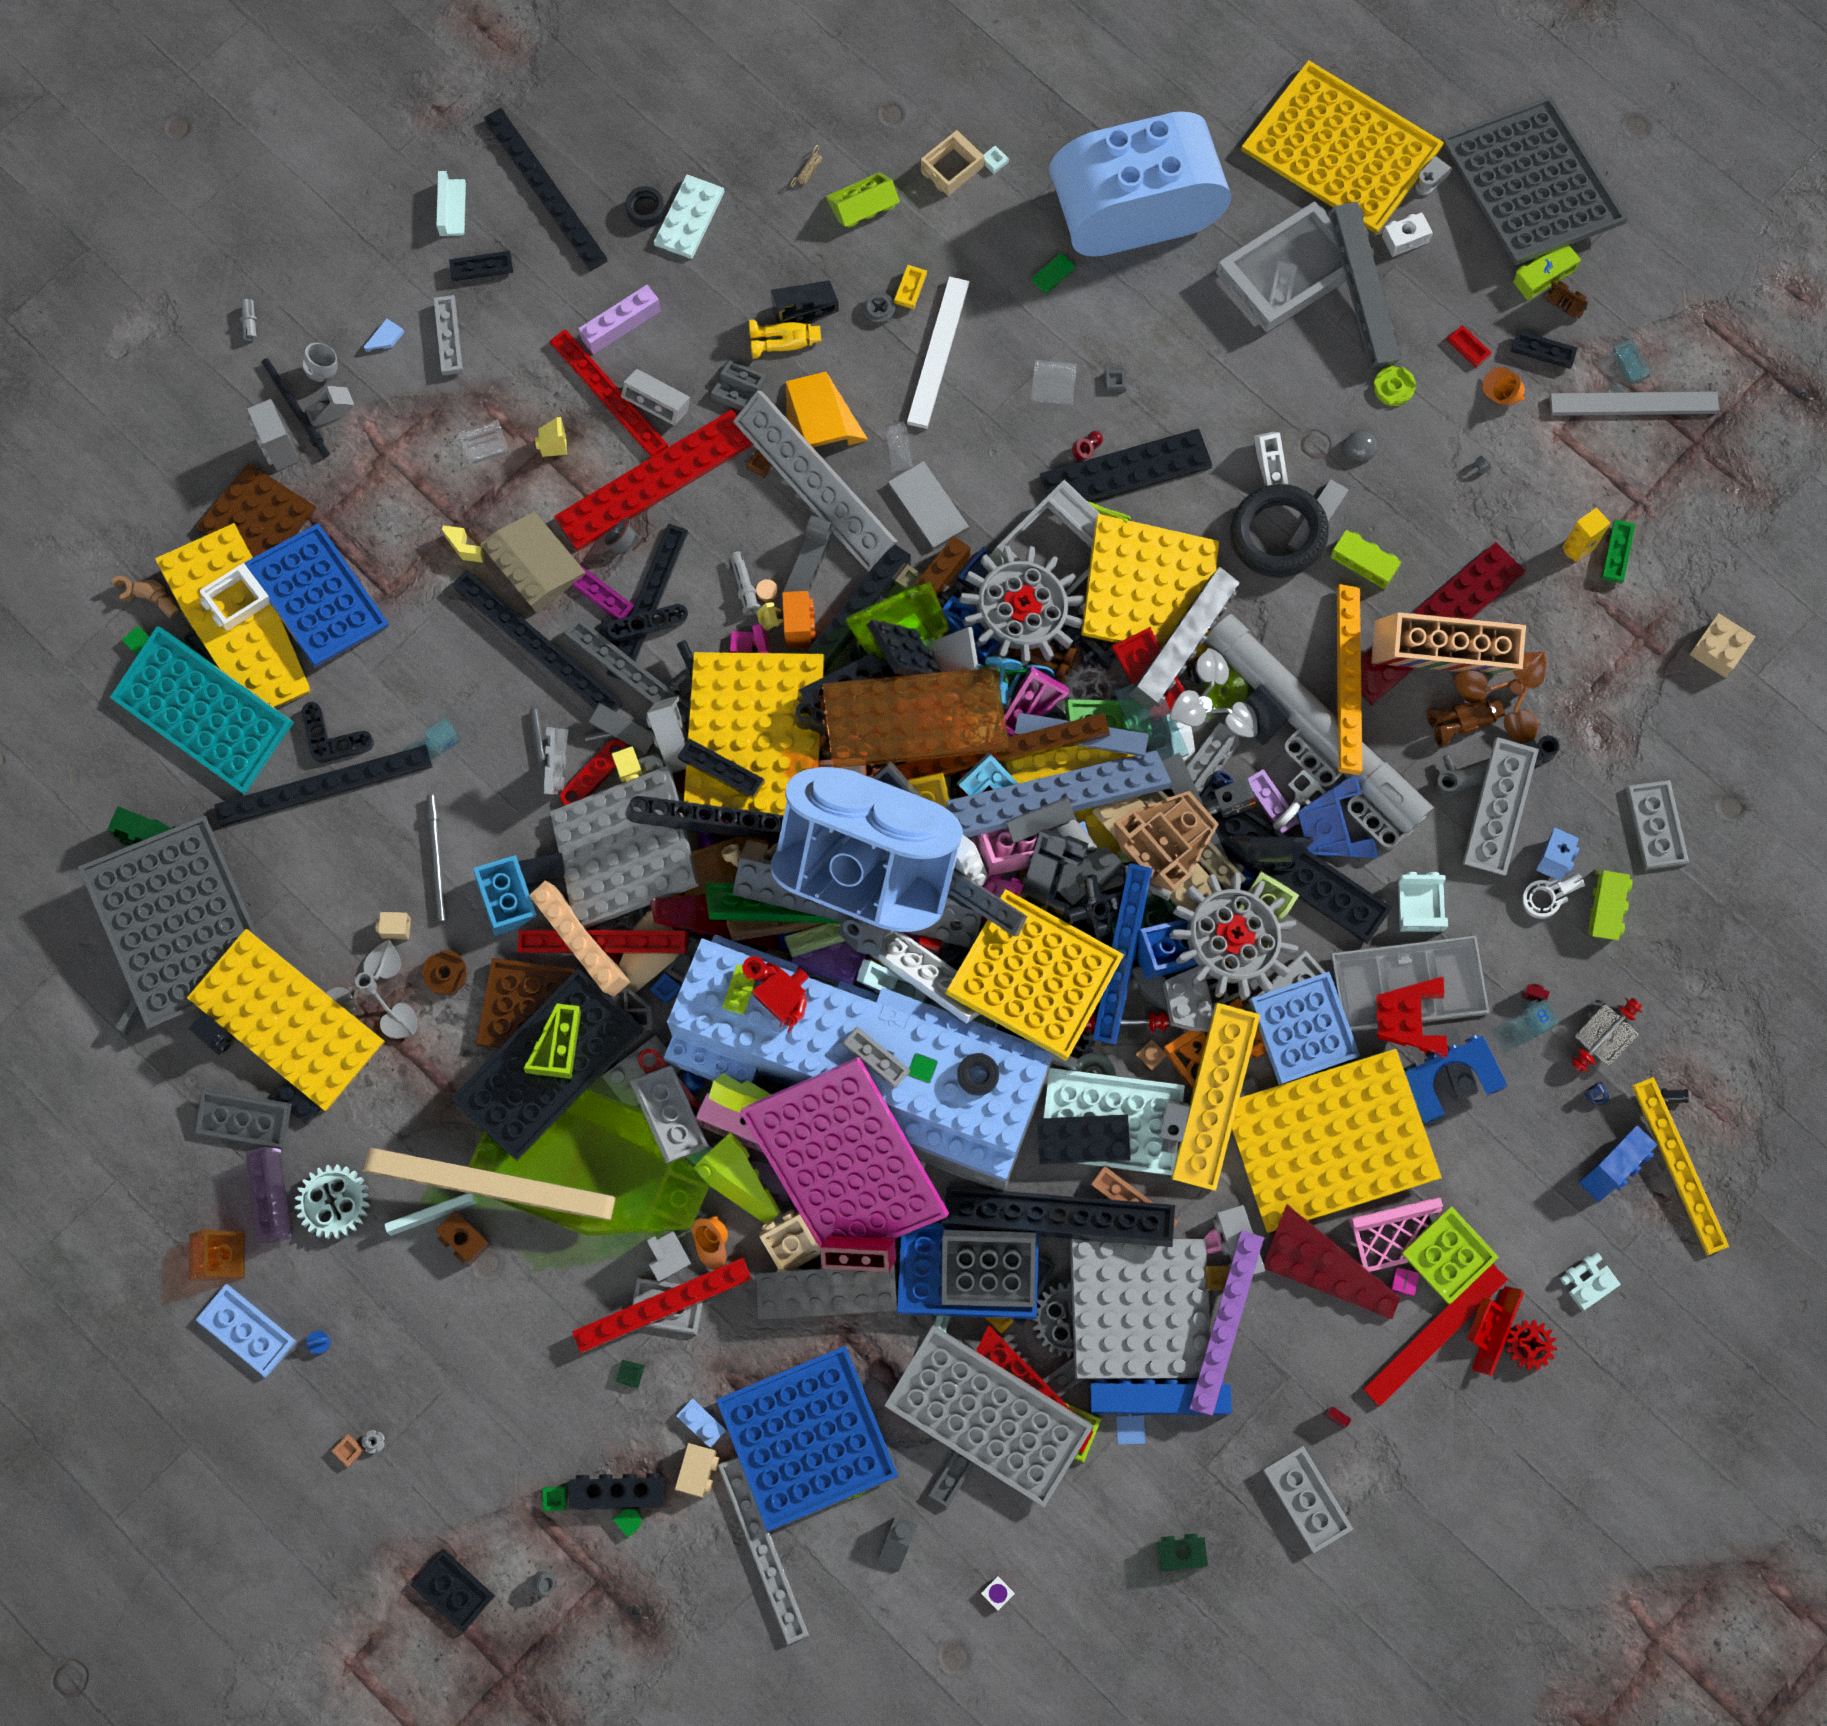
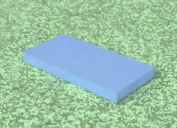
M228 1284L224 1285L196 1319L199 1324L265 1378L268 1377L297 1342Z

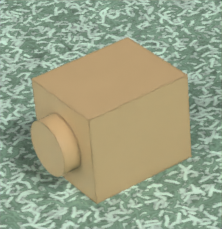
M380 912V919L376 920V932H378L382 939L409 940L411 918L407 913Z

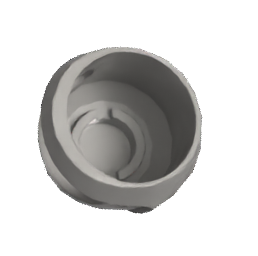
M309 344L303 351L304 372L310 379L316 382H327L336 375L338 369L336 353L325 344ZM310 350H316L314 353L308 355V352Z

